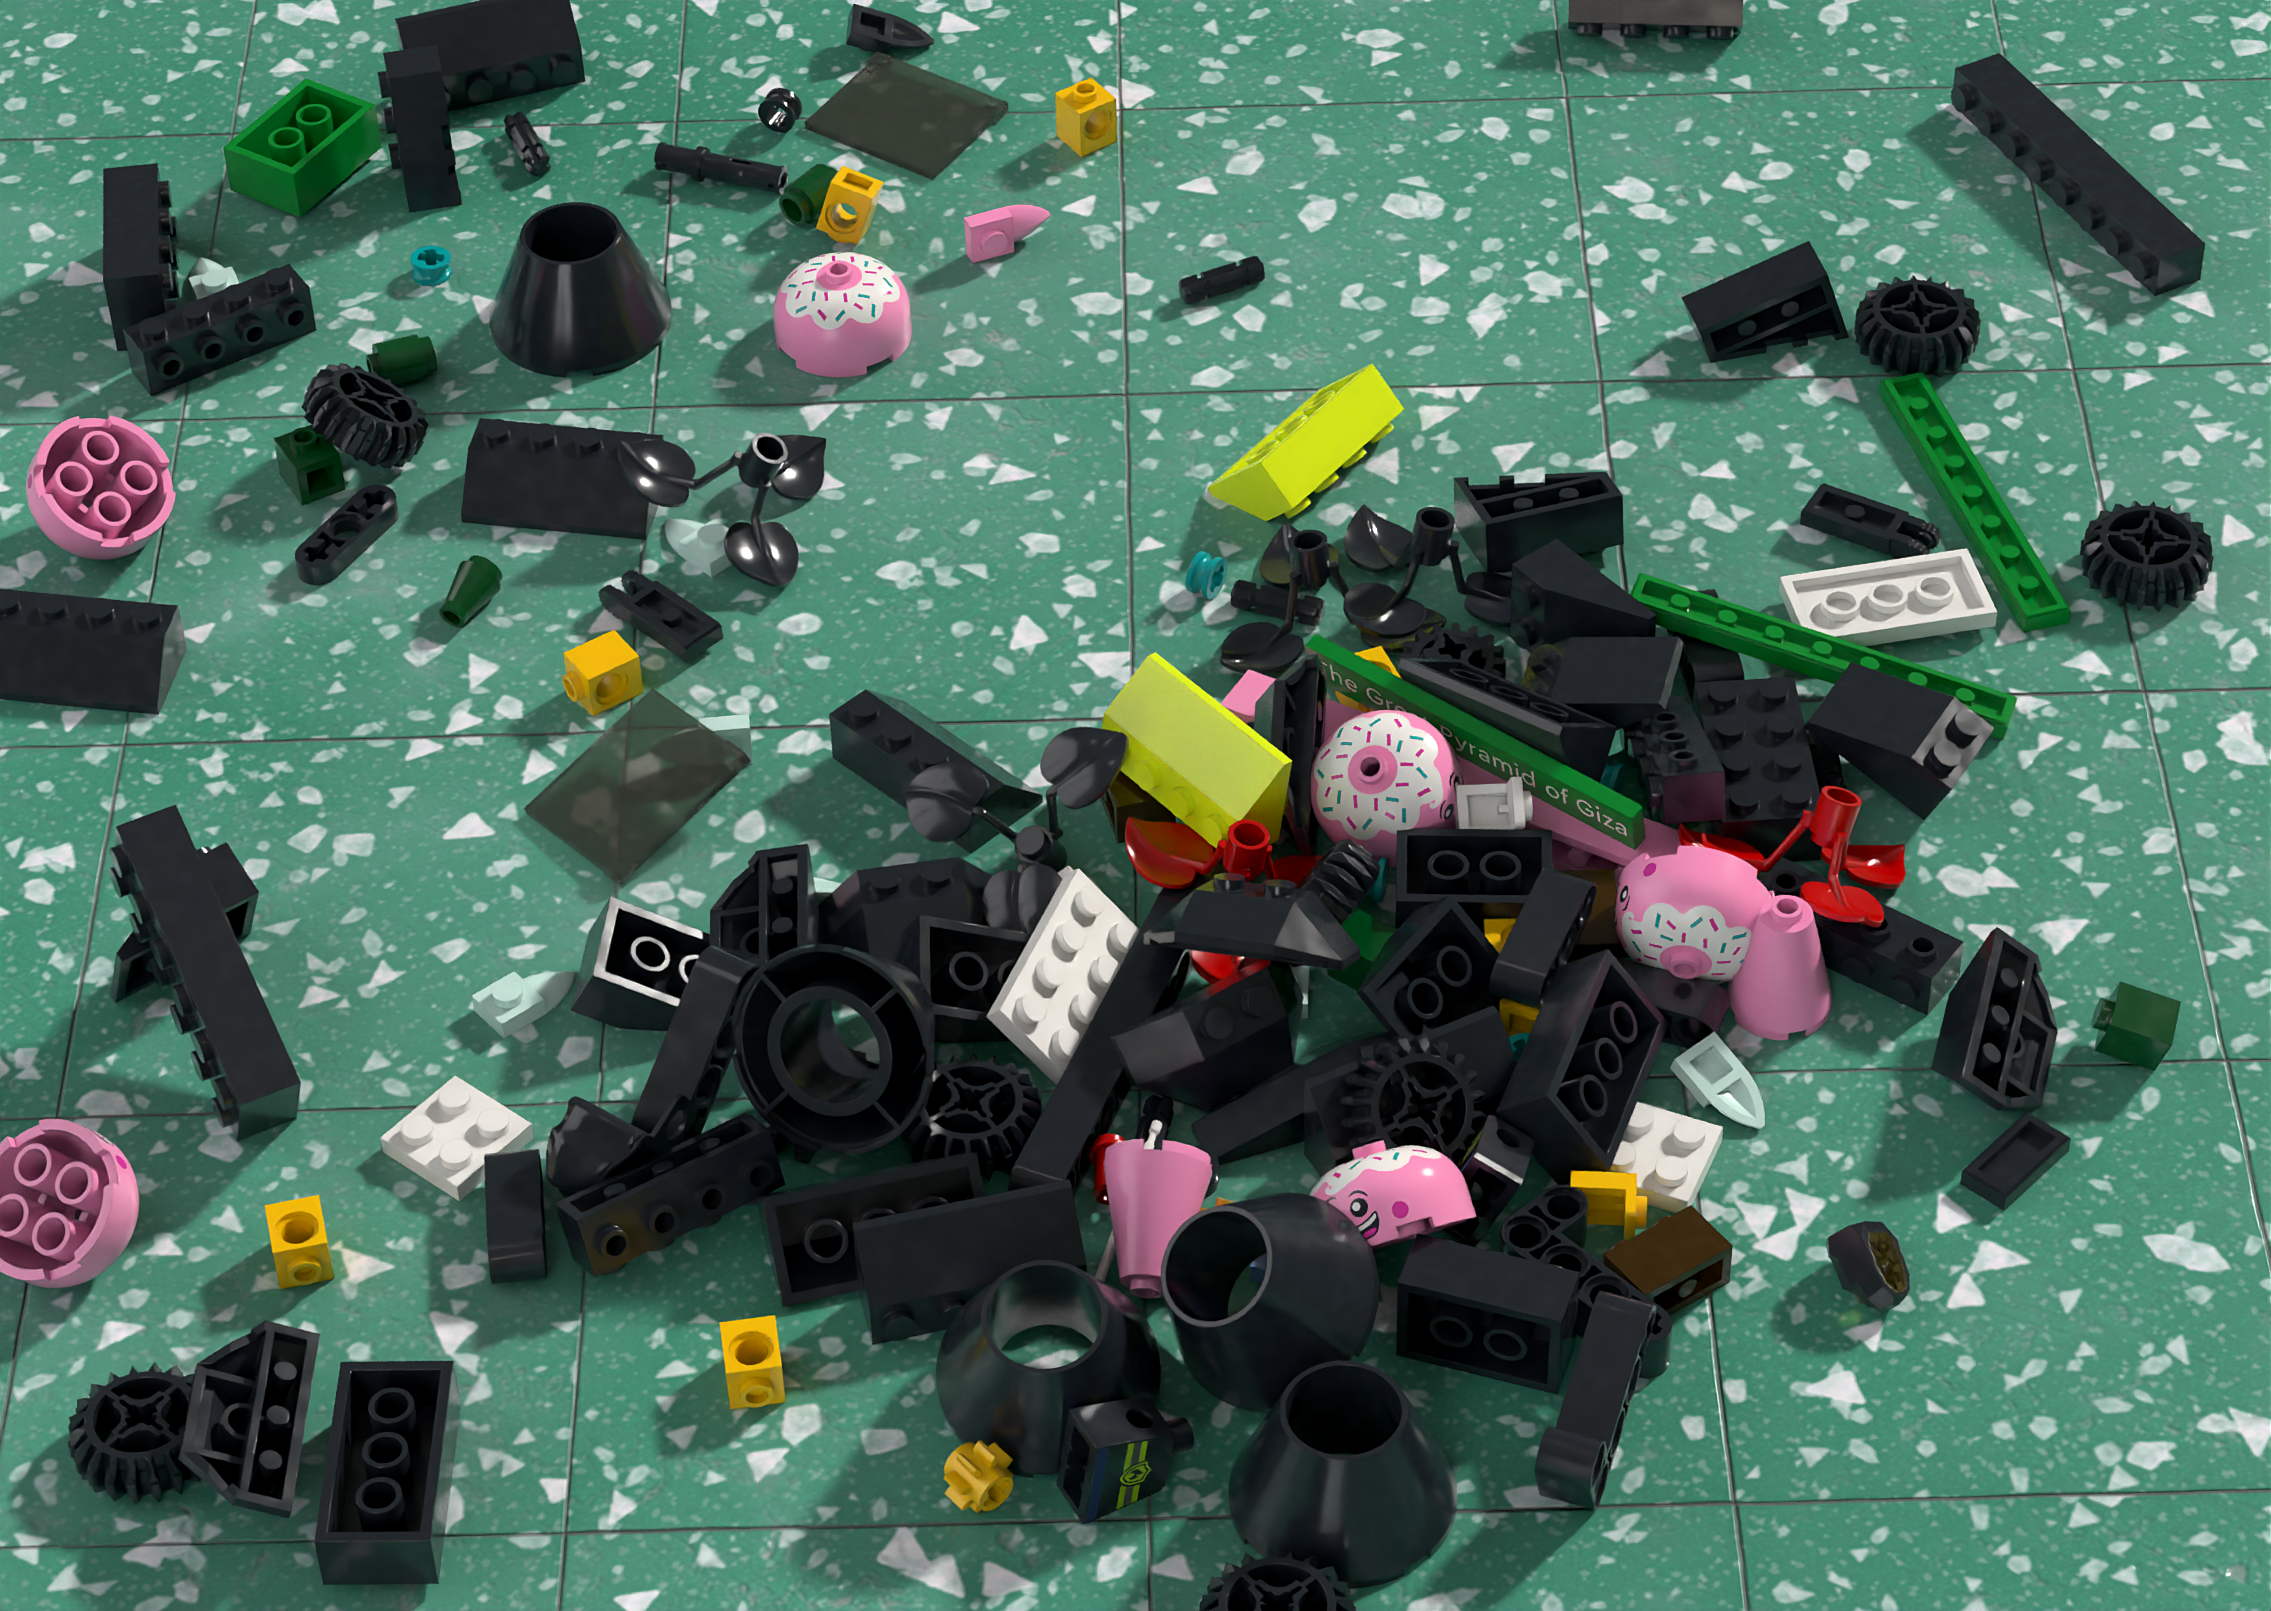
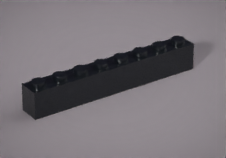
M1998 53L1955 68L1954 85L1951 90V100L1954 108L1976 126L1982 135L1995 144L2006 158L2014 162L2033 183L2037 184L2051 197L2058 207L2069 214L2080 225L2082 230L2088 232L2110 256L2114 257L2125 267L2135 280L2144 285L2154 296L2200 280L2205 243L2006 58Z

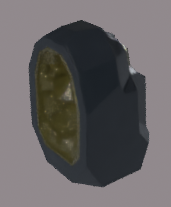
M1864 1221L1852 1224L1827 1238V1254L1832 1261L1842 1288L1856 1294L1861 1304L1873 1307L1879 1311L1891 1310L1906 1298L1910 1291V1274L1898 1239L1883 1222Z

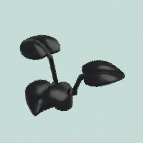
M759 433L753 438L745 453L735 451L729 460L699 479H693L696 468L692 458L684 449L676 444L658 439L620 442L617 449L618 459L627 482L642 498L661 507L673 508L683 506L688 500L689 489L699 490L737 466L742 482L749 487L758 488V493L750 517L751 524L737 522L728 529L724 537L726 556L731 564L741 573L768 586L783 588L793 580L799 562L798 547L794 537L784 525L778 522H765L761 524L760 515L770 487L780 496L791 500L810 499L818 493L824 480L826 438L805 435L776 436L771 433Z
M1364 504L1351 519L1345 534V554L1357 567L1373 573L1385 572L1392 567L1397 571L1403 570L1404 567H1409L1404 583L1398 593L1387 585L1370 582L1360 583L1352 587L1344 597L1343 611L1351 625H1356L1359 630L1375 637L1385 639L1404 638L1414 634L1422 627L1425 621L1426 608L1418 601L1406 598L1410 593L1420 564L1424 566H1437L1449 555L1457 591L1460 594L1467 595L1464 602L1466 611L1484 623L1499 627H1510L1512 578L1497 573L1487 574L1481 571L1469 574L1465 582L1458 555L1460 543L1451 540L1455 519L1450 512L1442 508L1425 507L1420 509L1416 514L1412 533L1400 525L1378 516Z
M1285 523L1277 532L1264 552L1260 563V574L1263 581L1273 587H1290L1285 622L1280 628L1268 622L1248 623L1236 628L1226 637L1221 646L1220 664L1239 673L1245 674L1248 670H1252L1263 675L1284 670L1299 659L1304 650V641L1299 636L1289 634L1294 627L1299 585L1305 589H1317L1324 586L1328 581V577L1331 576L1343 598L1349 591L1340 573L1339 553L1335 547L1328 543L1327 536L1323 532L1311 529L1299 531L1288 523ZM1426 608L1425 621L1419 630L1430 635L1433 633L1434 624L1440 625L1443 629L1447 619L1442 614ZM1363 631L1360 633L1361 640L1366 646L1371 649L1382 646L1385 653L1403 652V643L1405 641L1415 642V633L1398 639L1379 638Z
M1075 727L1061 732L1050 741L1045 748L1040 763L1042 776L1049 783L1053 784L1046 791L1048 829L1040 825H1033L1016 833L987 810L979 807L988 794L989 782L981 771L968 763L949 761L933 765L918 774L908 785L904 795L910 821L915 830L927 840L935 843H948L961 838L971 828L975 815L1015 845V853L1021 860L1017 866V872L1012 870L997 872L989 879L983 892V913L990 927L1033 934L1063 880L1058 872L1063 870L1067 862L1066 849L1058 841L1062 837L1063 831L1058 824L1056 797L1058 795L1066 807L1074 810L1087 807L1101 798L1115 780L1124 763L1129 746V738L1124 733L1093 727Z

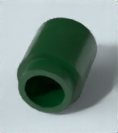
M816 164L786 186L783 195L779 198V205L784 216L791 223L798 226L804 223L811 224L820 217L830 182L838 171L824 164Z
M417 334L374 343L372 344V354L366 355L368 372L372 373L375 371L379 377L385 380L390 379L394 386L427 379L429 373L437 372L438 369L435 350L429 336L419 338Z

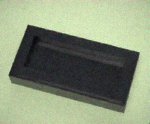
M2026 1112L1962 1171L1960 1184L2005 1211L2069 1151L2071 1138L2029 1112Z

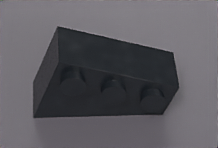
M437 46L383 53L386 71L377 72L381 98L390 97L391 107L383 108L387 134L395 133L396 143H389L388 148L392 170L401 169L409 213L462 205Z
M1810 241L1681 297L1693 330L1710 363L1766 353L1767 346L1789 342L1796 348L1807 346L1808 339L1833 335L1835 340L1849 338L1828 274Z
M1606 472L1545 474V482L1515 483L1514 475L1499 476V484L1469 485V477L1453 478L1455 527L1487 574L1512 571L1513 563L1555 539L1561 541L1576 554L1586 552L1598 553L1606 548L1624 544L1623 494Z

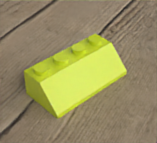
M1372 363L1316 391L1209 485L1207 489L1212 496L1264 521H1268L1283 513L1289 519L1300 513L1311 503L1307 497L1311 492L1319 493L1339 478L1335 471L1340 466L1347 468L1361 459L1367 453L1363 446L1368 441L1373 444L1389 434L1394 429L1391 421L1404 408Z
M1156 652L1148 655L1103 715L1102 729L1122 732L1129 738L1127 754L1120 770L1216 849L1219 840L1227 841L1230 826L1240 820H1253L1261 823L1270 834L1269 844L1277 841L1280 834L1292 760Z

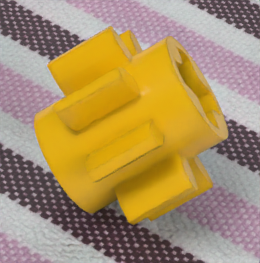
M980 1440L976 1444L968 1442L959 1446L951 1453L944 1466L945 1475L943 1479L950 1485L944 1494L962 1511L969 1506L976 1513L980 1512L981 1509L983 1511H991L997 1508L1008 1498L1013 1488V1474L1007 1469L1012 1462V1458L996 1443L987 1447Z

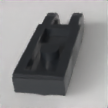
M1825 483L1819 486L1801 511L1800 525L1887 555L1890 553L1894 559L1927 555L1930 549L1933 550L1938 546L1942 538L1941 532H1939V528L1935 527V524L1926 523L1923 519L1909 515L1907 511Z
M634 569L621 576L622 580L620 581L627 594L620 589H616L611 584L606 585L598 592L599 601H601L605 610H608L609 613L611 612L617 619L622 618L687 663L723 639L722 626L718 621L655 580L653 582L641 573L635 572Z

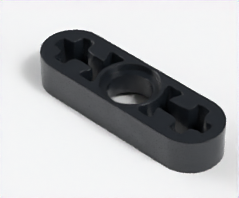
M370 485L360 489L296 549L295 561L300 580L310 585H324L332 582L398 520L399 512L395 492L390 487L384 485ZM346 531L358 532L356 536L350 538L336 537L338 534Z

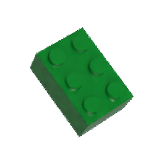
M304 79L223 147L230 190L295 216H303L382 148L376 105L312 80Z

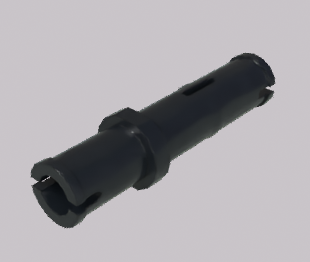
M660 142L654 156V162L656 163L654 167L656 170L690 175L693 181L703 182L706 178L738 186L776 192V194H783L788 183L787 166L772 165L711 153L708 147L698 146L696 149H690Z

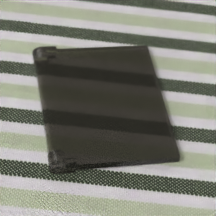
M876 52L866 61V66L804 123L805 129L934 180L991 125L995 126L1006 115L1008 102L903 62L882 52Z
M652 688L535 797L524 810L528 816L602 870L606 876L618 885H622L732 779L747 767L751 760L740 748L730 741L724 740Z

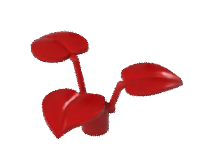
M1836 786L1822 788L1815 811L1804 810L1800 822L1766 859L1752 845L1743 841L1724 838L1714 834L1695 832L1683 826L1682 823H1680L1678 829L1681 846L1711 848L1736 856L1757 869V878L1759 871L1769 872L1809 827L1812 831V841L1823 847L1820 854L1821 858L1830 865L1827 879L1828 884L1815 881L1806 882L1801 887L1800 897L1811 906L1814 912L1837 921L1880 927L1884 919L1883 908L1874 896L1858 887L1840 885L1838 880L1839 871H1846V874L1858 883L1884 889L1901 887L1906 876L1904 844L1848 845L1862 800L1855 793Z
M1129 816L1125 828L1126 850L1136 871L1150 883L1172 889H1182L1190 886L1195 879L1196 872L1202 875L1210 874L1222 858L1223 866L1227 873L1244 875L1246 883L1255 879L1264 868L1267 880H1289L1294 882L1296 887L1311 868L1324 856L1293 855L1280 858L1272 863V846L1269 845L1270 834L1264 825L1253 820H1240L1233 823L1229 828L1227 841L1219 840L1215 852L1213 846L1188 825L1173 822H1147ZM1195 950L1190 951L1193 968L1203 979L1211 984L1260 960Z

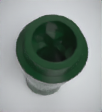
M478 555L471 556L468 561H462L458 566L446 600L439 610L442 619L452 626L463 627L471 616L500 591V581L502 580L500 569L489 559Z

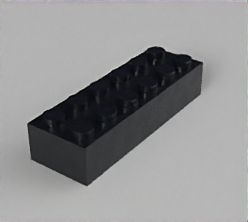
M173 805L116 826L115 846L109 848L114 867L109 868L111 881L120 898L128 896L134 912L129 914V918L139 943L148 941L155 958L150 959L149 962L157 985L160 989L168 987L175 1004L170 1005V1011L180 1035L189 1033L196 1050L190 1052L191 1059L199 1079L202 1082L209 1079L216 1093V1097L211 1098V1103L222 1128L230 1126L236 1141H240L296 1119L301 1081L177 806Z

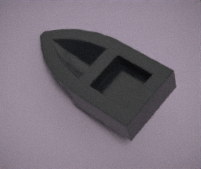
M853 4L848 16L846 44L864 51L887 56L890 48L915 49L934 44V39L920 27L889 13Z

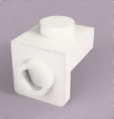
M1511 777L1507 783L1456 785V829L1523 830L1525 822L1532 821V796L1530 791H1523L1522 777Z

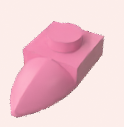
M1012 205L964 217L967 256L973 264L1013 253L1014 242L1023 239L1040 227L1050 216L1049 211L1032 205Z

